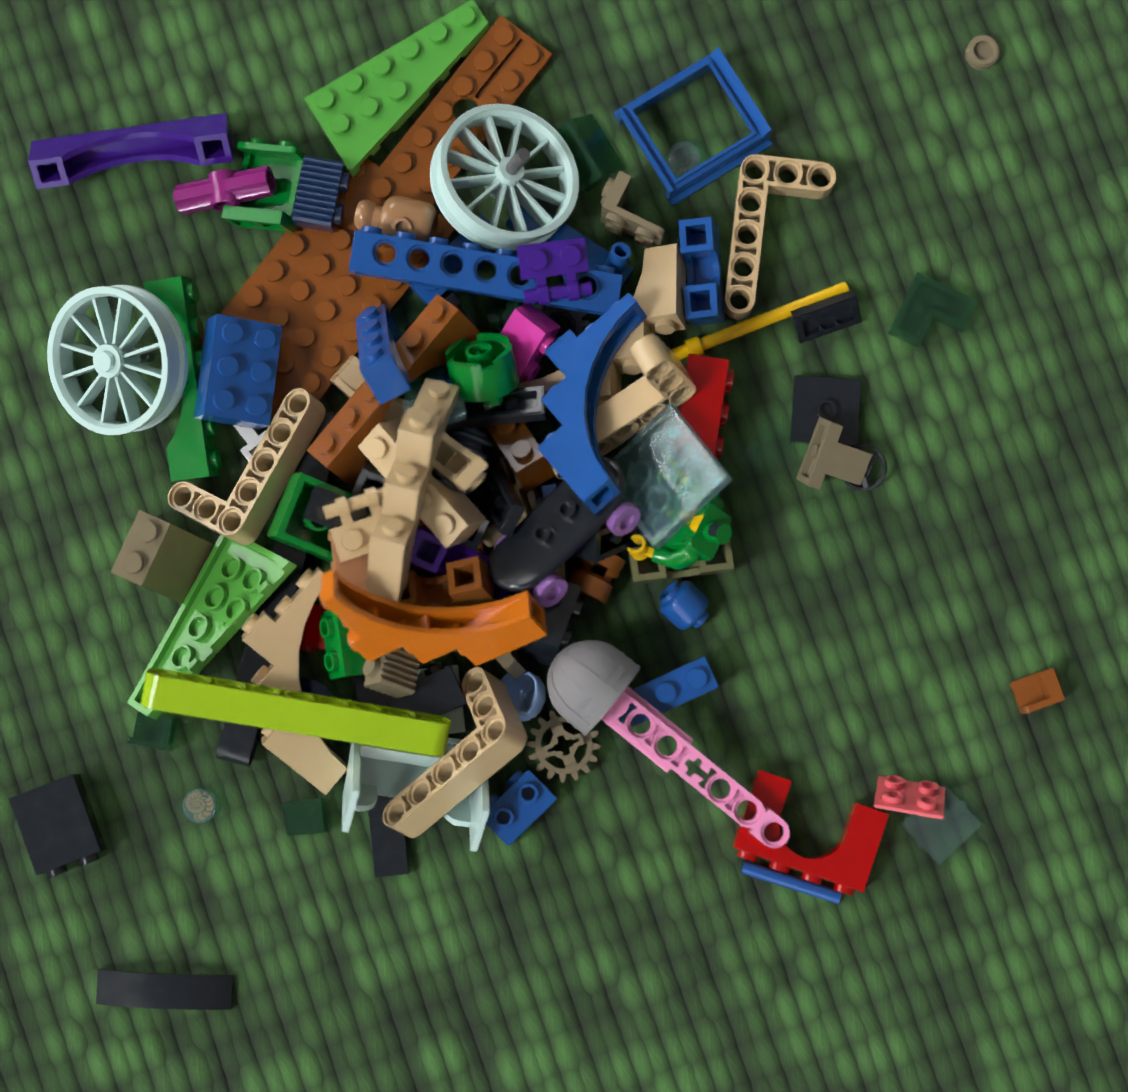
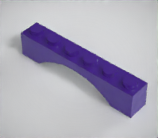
M227 113L31 141L28 163L37 190L70 185L98 171L134 162L166 160L187 162L198 166L232 162L234 141Z

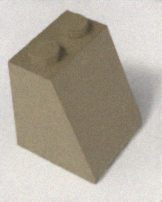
M139 510L111 573L183 603L214 544Z

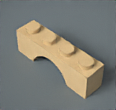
M399 419L378 423L358 446L385 479L395 461L398 428L401 424ZM431 474L420 519L446 548L466 542L483 524L486 518L465 494L449 489Z

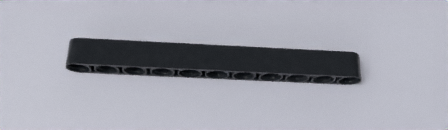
M325 410L324 420L310 445L335 417L336 412ZM308 451L305 452L294 472L304 473L329 485L333 476V472ZM275 540L272 552L294 563L297 567L255 611V614L258 616L264 610L275 618L277 613L274 612V609L286 595L291 598L299 589L296 583L306 571L310 559V554ZM246 644L236 681L254 684L251 679L263 665L268 668L271 663ZM224 721L216 758L250 767L262 728Z

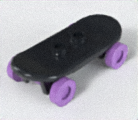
M602 456L608 474L621 493L596 515L586 506L567 482L563 480L516 526L511 537L503 535L496 542L488 561L489 575L494 583L502 589L512 592L532 589L534 590V598L543 607H550L558 603L566 594L568 585L559 574L553 572L561 567L606 521L607 527L616 536H623L631 532L640 520V510L631 502H623L626 492V478L620 465L613 459Z

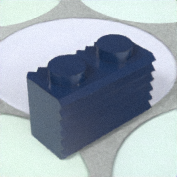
M304 155L292 214V221L295 226L334 233L335 225L342 224L344 205L340 204L342 192H348L351 180V173L346 172L347 169L344 162Z

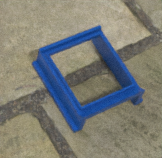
M719 47L711 54L613 112L620 125L625 123L665 186V197L672 207L740 166L746 157L760 154L772 146L769 140L772 129ZM712 70L751 131V134L676 179L636 115Z

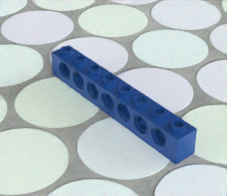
M362 226V231L355 230L348 271L350 274L523 303V290L536 289L534 279L528 280L525 285H516L512 282L510 272L513 268L519 267L518 257H515L516 251L496 248V253L482 251V245L463 243L462 248L449 246L450 240L437 237H429V242L415 240L416 234L396 231L395 236L383 235V229L372 226ZM382 245H388L394 249L395 258L389 263H383L378 260L376 250ZM415 251H422L428 256L429 263L424 268H415L410 263V255ZM450 256L458 258L462 264L461 271L457 274L448 273L443 267L445 258ZM488 262L493 265L495 275L492 279L484 280L477 274L479 263ZM595 265V270L589 269V272L576 274L577 282L579 279H588L592 282L594 290L591 296H580L579 300L568 301V298L550 300L549 304L541 306L602 316L610 309L613 303L619 300L623 275L614 274L615 268ZM564 275L558 276L561 285H566Z

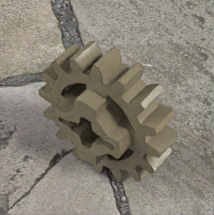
M553 710L549 711L551 720L546 722L544 719L539 718L538 722L542 726L540 730H530L536 736V740L527 742V746L535 748L536 752L531 754L529 758L530 760L539 759L540 764L536 768L538 772L544 768L549 770L547 773L548 779H551L557 773L561 782H565L566 774H571L574 780H578L577 771L582 769L584 772L589 773L590 770L586 765L588 760L591 762H597L598 760L591 754L592 750L600 749L599 744L592 743V738L598 735V731H591L585 736L582 732L575 735L568 733L562 725L564 722L568 723L566 719L562 716L557 717ZM551 727L553 737L550 744L541 747L543 735ZM564 736L566 740L580 739L579 742L574 743L569 748L570 753L568 755H564L562 751L556 752V750L548 752L549 749L554 748L559 743L558 737ZM587 743L585 756L577 764L574 757L577 748ZM558 757L563 760L566 768H557L551 765L546 758Z

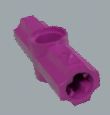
M268 165L239 172L222 169L211 172L207 179L176 185L173 191V198L178 212L182 215L210 209L223 211L224 205L241 207L242 202L274 196L277 185L272 169Z

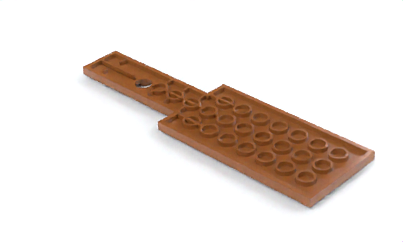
M500 15L381 166H377L367 158L359 166L361 170L354 177L351 176L349 190L347 193L342 192L340 204L344 205L343 221L341 225H335L334 233L297 226L295 233L285 232L221 312V315L282 326L271 411L272 418H274L286 395L293 389H305L321 402L334 386L330 378L351 355L358 356L355 319L366 308L376 306L377 308L383 304L392 313L410 290L409 283L348 273L354 232L359 230L354 225V216L358 203L361 200L368 199L375 202L377 206L383 207L388 198L396 195L425 201L435 206L437 203L430 184V164L435 148L456 120L453 114L455 105L459 101L467 99L474 101L478 106L486 104H508L515 106L553 58L552 53L502 15ZM483 126L470 128L469 130L484 145L487 139ZM457 137L453 140L450 149L469 157H474ZM448 163L450 179L458 178L464 169ZM438 212L439 219L436 237L450 240L457 230ZM380 246L376 250V256L379 261L389 263L394 260L395 251L394 249ZM412 253L410 255V263L415 268L421 269L429 262L426 254ZM204 335L201 337L202 349L204 343Z

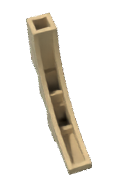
M677 243L645 248L642 273L633 298L647 317L628 336L614 356L604 377L597 407L621 391L622 374L636 375L642 372L630 352L631 346L638 339L649 334L667 335L674 331L686 329L683 286H686V263ZM556 371L540 379L520 383L516 388L544 385L547 394L549 389L555 384L560 383L565 376L560 371Z
M352 355L330 378V381L349 399L365 381L360 373L359 359ZM400 395L397 396L386 413L383 422L399 419L402 422L407 409L413 406ZM444 432L433 470L457 492L463 494L467 490L472 492L486 476L484 470L488 464Z
M426 378L413 407L407 409L398 428L395 461L384 482L381 515L370 537L365 591L399 602L406 588L420 513L436 455L449 417L458 398L459 386Z
M318 566L313 572L310 569L306 570L296 583L299 587L296 593L291 598L286 595L274 609V612L277 613L275 618L263 610L259 616L253 613L241 627L244 631L242 641L271 663L268 668L263 665L251 679L254 684L301 692L299 682L300 644L304 625L316 598L322 590L321 575L325 573ZM267 728L261 730V733L264 735L261 738L262 745L325 795L347 770L346 763L321 737Z

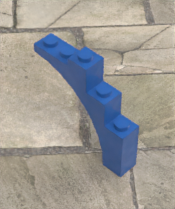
M629 293L621 300L613 303L605 314L589 324L578 337L569 329L562 336L556 338V341L544 351L565 378L560 383L552 386L548 393L541 398V401L563 426L549 434L537 449L594 515L621 493L608 474L599 451L596 417L602 383L614 356L628 336L647 317L640 305Z

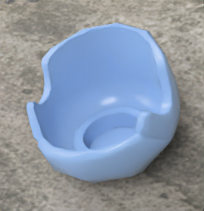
M527 671L517 680L509 673L500 679L505 683L522 722L535 718L541 712L546 701V686L539 676Z

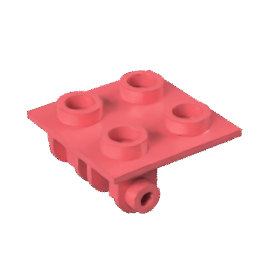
M897 775L878 776L874 798L875 808L943 819L945 787H941L932 781H921L919 783L907 781Z

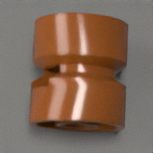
M613 555L596 564L579 558L582 565L580 568L573 570L568 582L582 586L580 594L606 604L614 588L611 580L618 579L626 561L617 555ZM594 565L604 570L602 577L591 572Z

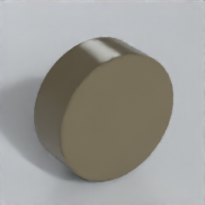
M988 35L974 37L965 50L967 63L977 70L991 68L996 63L1000 54L997 41Z

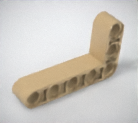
M759 154L750 155L742 161L737 182L724 293L725 313L730 318L742 320L749 316L754 306L767 194L823 199L831 193L836 181V172L830 164ZM750 167H756L761 170L763 176L759 179H751L745 171ZM782 171H790L794 174L795 181L785 183L780 180L778 174ZM819 174L823 175L827 179L828 185L818 187L813 184L811 177ZM746 199H753L758 203L759 209L753 212L746 211L742 206V202ZM742 231H749L754 235L755 241L751 244H744L739 240L738 234ZM739 263H745L750 266L752 273L746 277L736 274L734 266ZM735 295L743 296L746 298L748 306L744 309H736L731 305L730 299Z
M655 334L643 336L630 349L644 376L597 407L596 432L601 456L606 455L686 402L696 392V386L681 361ZM551 465L556 477L558 479H563L561 475Z
M293 389L284 398L227 502L189 482L182 481L176 483L168 493L169 505L189 519L240 545H250L261 533L286 488L291 474L295 472L324 420V405L305 389Z
M480 667L470 669L464 675L461 684L463 694L477 728L389 801L383 811L384 824L410 838H416L519 754L526 744V731L505 683Z

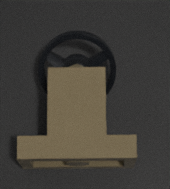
M819 416L796 479L807 486L819 490L825 474L844 480L850 488L857 491H870L877 488L884 481L887 474V462L882 452L871 445L862 444L851 447L839 443L838 440L843 426ZM860 448L871 449L876 454L872 456L871 453L860 450ZM880 458L883 465L881 477L874 485L869 487L868 477L873 472V463ZM852 483L857 484V485H860V486H861V483H862L863 488L857 487V486L853 485Z

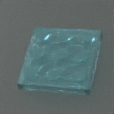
M670 403L612 458L620 465L625 474L626 492L623 502H631L640 510L641 517L637 526L650 544L658 549L732 480L677 407Z

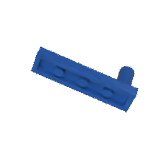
M520 205L527 231L540 228L541 226ZM546 211L552 218H554V215ZM509 216L505 226L515 232L511 217ZM563 223L545 242L582 238L585 236L566 223ZM585 237L589 269L595 270V265L615 268L614 274L623 275L622 289L634 271L632 267L627 265L631 255L630 247L623 242H617L613 244L610 252Z

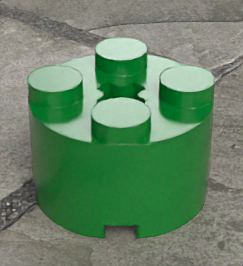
M499 333L476 334L477 340L466 343V338H462L451 344L445 354L451 384L459 386L456 402H483L485 406H496L503 402V396L519 386V374L514 349L507 336Z

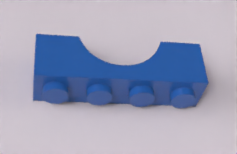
M385 304L377 308L376 306L366 308L355 319L359 367L366 383L379 404L382 405L411 390L409 374L395 345L403 334Z

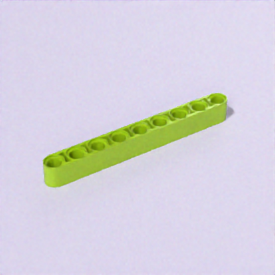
M160 668L146 670L141 699L142 706L158 711L430 756L445 755L451 726L449 718L436 714Z

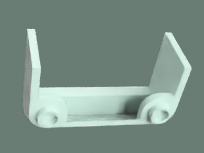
M448 738L446 753L462 740ZM351 743L342 800V832H349L354 810L367 811L372 809L376 805L378 795L394 798L443 756H430ZM488 779L444 815L445 819L455 826L469 827L470 851L477 852L490 812Z

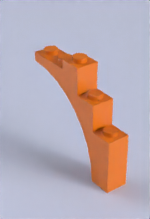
M333 569L321 575L322 590L320 591V599L327 610H331L341 619L344 626L349 629L347 639L350 647L355 652H359L369 662L404 647L407 653L413 654L422 664L457 649L462 656H466L475 666H478L547 636L545 610L528 591L502 600L479 605L425 607L395 602L371 594L350 583Z

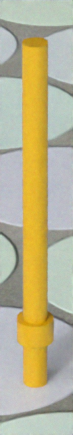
M844 281L702 338L692 337L685 340L684 345L671 349V351L679 360L687 358L689 354L704 355V351L791 317L790 311L848 292V285Z

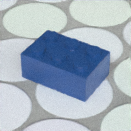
M216 314L206 320L194 419L253 429L270 426L282 326Z

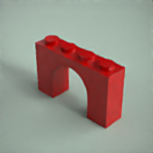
M757 770L750 793L762 802L765 810L768 807L780 817L792 781ZM746 801L741 816L743 820L752 819L756 814V805L752 801ZM853 803L840 841L830 852L819 857L808 858L799 856L791 851L786 844L778 848H770L749 832L750 828L743 827L740 824L731 847L738 849V857L753 862L757 861L758 856L771 861L770 868L789 873L791 867L803 872L802 879L821 885L822 879L835 883L834 890L853 896L855 890L864 893L889 814ZM772 822L765 827L764 836L767 840L774 842L782 837L779 823Z

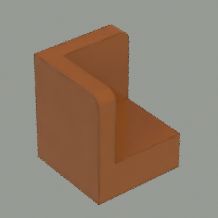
M1054 668L1045 669L1010 683L1021 714H1027L1065 700Z

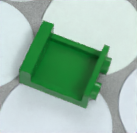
M251 138L250 142L238 141L237 149L244 153L241 171L268 165L276 179L277 190H275L274 196L242 202L241 207L224 205L221 218L235 227L295 233L296 226L292 221V214L303 158L307 154L299 149L298 144L289 141H280L279 145H272L268 141L258 138Z
M331 610L322 612L319 627L320 633L324 638L326 650L324 664L329 672L330 680L364 675L363 666L366 659L350 647L347 639L349 629L344 626L341 619Z

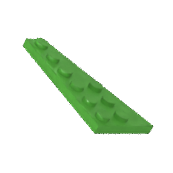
M474 0L468 1L304 98L352 177L361 170L359 166L368 156H374L381 148V142L392 131H397L430 95L429 91L439 80L442 82L450 74L449 69L461 57H466L490 29L489 22Z
M220 535L146 670L160 668L198 675L297 565L254 542L244 546ZM145 670L127 704L156 720L164 711L149 709L141 705L146 675Z

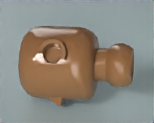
M395 195L388 198L383 207L377 206L375 202L368 199L361 200L355 211L354 225L361 231L362 226L383 229L382 234L395 236L396 231L416 234L415 240L429 242V237H436L439 214L437 208L431 203ZM382 245V246H384V247L393 249L392 247H390V246H388V245ZM422 251L413 252V254H425Z

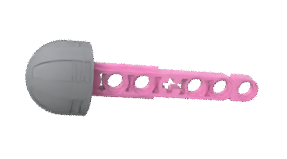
M598 640L578 641L568 645L558 653L548 671V694L557 712L568 723H571L575 729H578L585 736L600 720L604 721L666 773L672 769L743 827L750 828L749 832L764 845L770 848H778L788 841L790 830L782 818L768 807L765 810L761 801L690 745L694 740L628 686L640 669V666L634 663L631 658H628L614 646ZM630 703H633L636 708L627 714L624 723L620 722L618 718L625 714ZM637 714H644L650 720V727L645 733L639 734L631 729V720ZM666 735L672 736L677 743L675 752L670 755L661 754L657 748L659 739ZM699 758L701 760L699 767L707 774L710 768L716 771L707 778L703 788L698 785L699 782L703 781L698 774L694 772L690 776L686 774L688 767L685 763L688 759L695 761ZM717 779H724L729 783L730 791L724 798H716L711 793V785ZM746 800L752 801L756 805V814L749 820L741 819L737 813L739 804ZM777 822L783 828V835L777 841H769L764 836V829L769 823Z

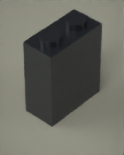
M80 774L69 775L9 798L36 875L47 873L48 879L68 872L66 865L79 861L80 866L87 865L99 860L98 853L107 850Z

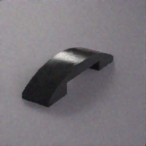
M98 969L96 1004L151 1009L230 1010L233 1003L234 974H176Z

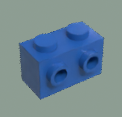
M519 769L505 783L509 789L501 797L495 793L489 798L490 812L486 824L508 847L557 799L530 769L525 773Z

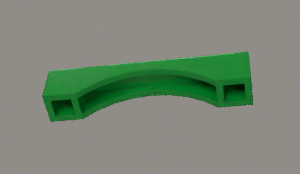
M183 276L143 282L144 289L158 297L173 313L182 330L187 348L188 372L183 391L181 416L175 434L166 448L171 482L220 476L219 469L222 467V456L219 449H216L214 436L217 435L218 431L217 422L194 419L203 350L200 336H203L204 333L201 318L197 316L196 303L199 301L198 288L191 278Z

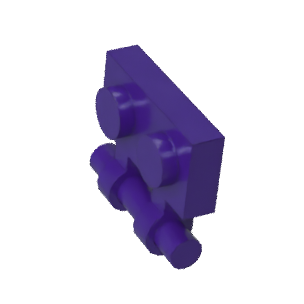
M585 237L516 247L521 281L532 279L535 281L536 289L523 290L525 304L538 302V305L549 304L550 300L568 298V301L579 300L580 296L592 295L591 282L578 283L576 278L577 273L589 272ZM564 275L566 285L547 287V277Z

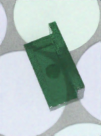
M588 114L569 119L557 129V132L563 137L575 159L579 175V189L582 193L590 191L605 177L617 174L619 170L623 171L625 169L594 115Z

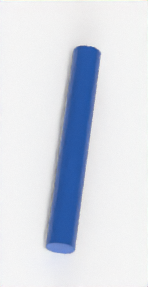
M744 860L741 869L742 874L838 904L842 892L746 860Z

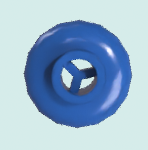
M675 580L671 582L659 596V601L661 602L660 612L680 630H686L692 626L698 628L709 616V613L706 611L709 604L708 597L689 580L681 582Z

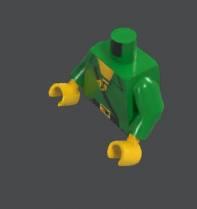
M671 461L670 463L679 472L675 477H669L663 473L664 477L672 485L680 486L683 484L686 487L685 489L680 488L652 544L655 548L650 547L643 536L635 534L631 536V539L634 543L642 546L637 550L627 548V550L635 560L641 561L650 557L652 562L681 570L697 561H710L714 557L719 545L727 544L731 540L732 529L729 526L731 517L723 512L724 502L714 487L694 475L689 477L687 471L678 462Z

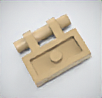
M375 487L364 489L363 494L348 499L342 496L334 499L335 503L322 506L326 520L339 516L342 526L329 530L340 563L369 554L370 537L381 515L380 502L383 500L384 487L375 489ZM369 506L372 516L353 522L350 512Z

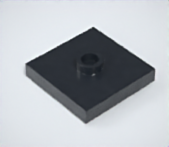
M795 375L793 379L790 443L809 444L820 416L843 426L838 440L839 443L851 447L858 445L861 379Z

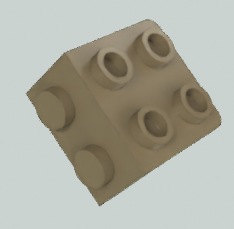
M619 170L615 179L609 177L602 191L600 222L605 223L604 228L616 235L625 233L634 237L633 241L643 248L661 246L665 233L663 228L622 209L630 191L631 176Z

